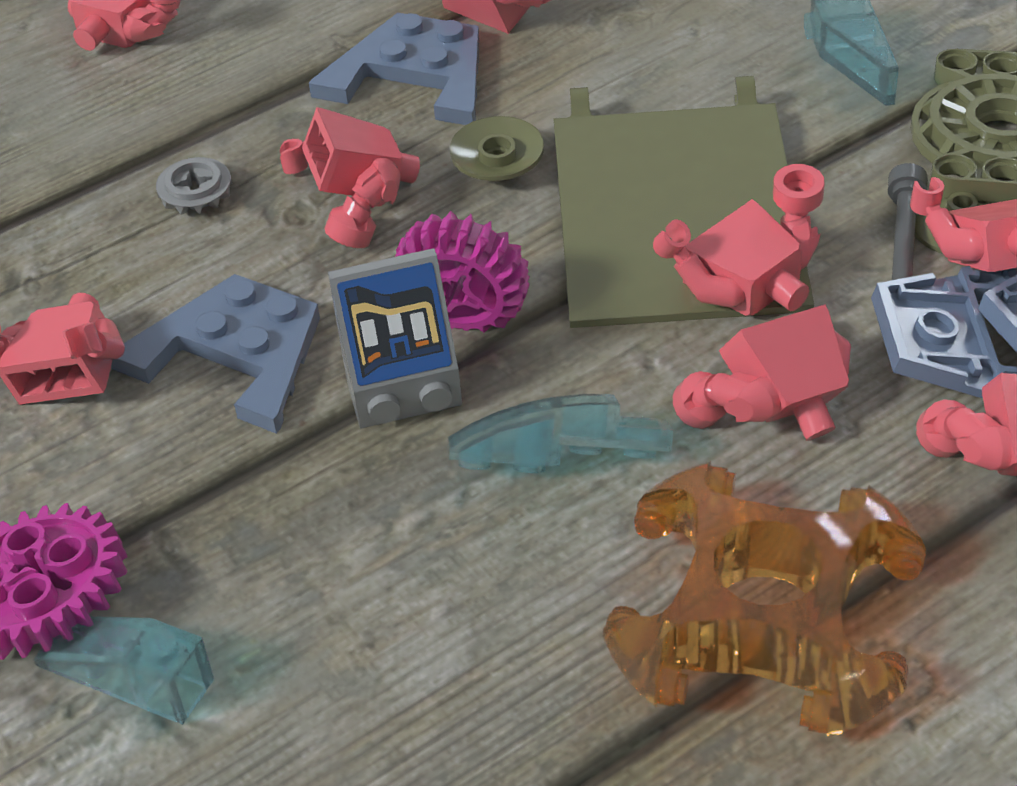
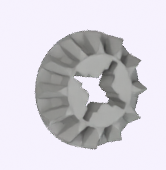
M205 157L188 158L167 167L157 179L156 190L158 198H161L165 209L176 208L180 215L190 209H195L200 214L202 208L206 206L217 208L219 199L230 196L232 179L228 168L215 159ZM192 181H196L197 185H199L198 189L190 190Z

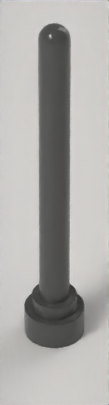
M912 163L895 166L890 171L888 177V195L896 204L892 280L913 277L916 213L911 210L910 201L914 181H918L920 187L927 190L928 174L924 168Z

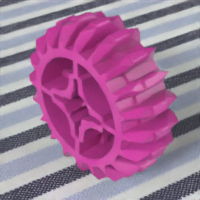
M452 211L443 219L435 214H431L425 222L416 221L409 232H406L405 237L401 238L395 257L435 249L451 329L458 328L469 331L470 329L477 328L485 333L492 325L505 328L507 322L511 318H515L517 312L521 310L529 289V261L521 258L520 245L509 244L508 232L496 233L492 230L491 221L481 225L474 222L472 214L465 220H460Z

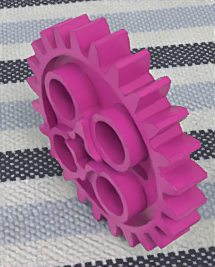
M64 503L55 514H52L48 506L44 505L35 518L30 519L28 514L23 511L20 512L18 524L10 526L4 521L0 522L1 660H4L14 647H16L22 658L28 656L34 644L40 643L45 652L50 651L53 638L61 635L67 641H71L73 639L72 627L76 624L91 627L94 623L89 614L93 610L103 611L110 608L104 595L115 594L121 591L122 588L116 578L127 574L123 560L128 556L112 522L107 523L101 512L91 515L88 507L83 505L73 513L69 504Z

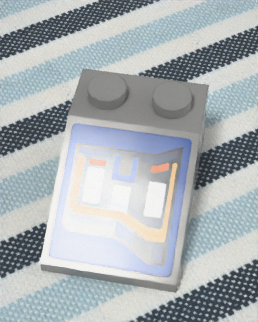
M435 249L329 271L328 276L347 385L360 429L462 405L458 364Z

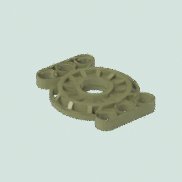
M959 48L943 50L937 55L934 80L938 86L925 93L915 105L910 126L915 146L921 155L932 163L930 180L932 177H936L944 183L943 198H948L955 192H967L974 195L978 201L1002 202L1017 199V130H998L984 125V123L1000 120L1017 125V52ZM920 119H922V120H927V121L920 127V123H919ZM945 175H957V176H961V177H960V178H953V177H948V176H945ZM994 178H1004L1011 181H1001Z

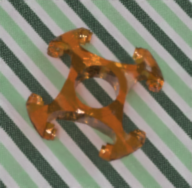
M711 461L676 473L646 492L637 503V511L634 518L636 532L647 539H657L671 532L683 533L691 539L695 554L686 578L671 605L662 613L650 617L640 616L631 607H615L607 617L605 627L603 628V639L613 660L625 678L653 706L657 707L658 704L675 707L676 704H685L689 686V675L682 674V669L699 672L755 675L814 692L813 696L804 695L799 726L809 727L808 731L827 734V738H830L870 721L902 696L907 689L909 672L905 657L893 651H884L877 655L857 651L849 644L843 632L841 616L843 605L855 578L865 567L873 564L883 565L894 577L901 580L917 578L924 567L926 547L921 537L900 509L883 494L870 485L868 489L851 487L850 490L842 489L838 512H819L746 501L733 497L736 473L728 472V468L712 466ZM751 577H775L794 584L805 595L800 599L781 605H759L738 598L727 588L735 582Z

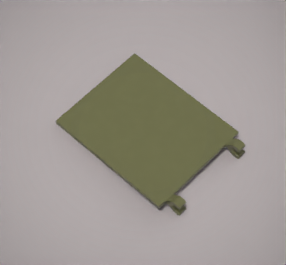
M754 76L735 77L737 95H734L735 106L596 116L590 113L588 87L570 88L571 116L567 118H553L570 328L745 316L729 307L698 301L689 287L683 283V279L674 268L676 264L675 259H666L657 255L653 249V241L661 231L666 232L665 227L672 220L678 219L683 221L690 229L691 240L689 242H691L751 199L756 201L780 224V219L785 215V212L781 211V208L773 200V179L778 170L787 166L776 103L759 104L757 102ZM807 266L800 271L799 280L809 287L808 297L801 307L795 311H789L774 300L753 316L798 313L814 308Z

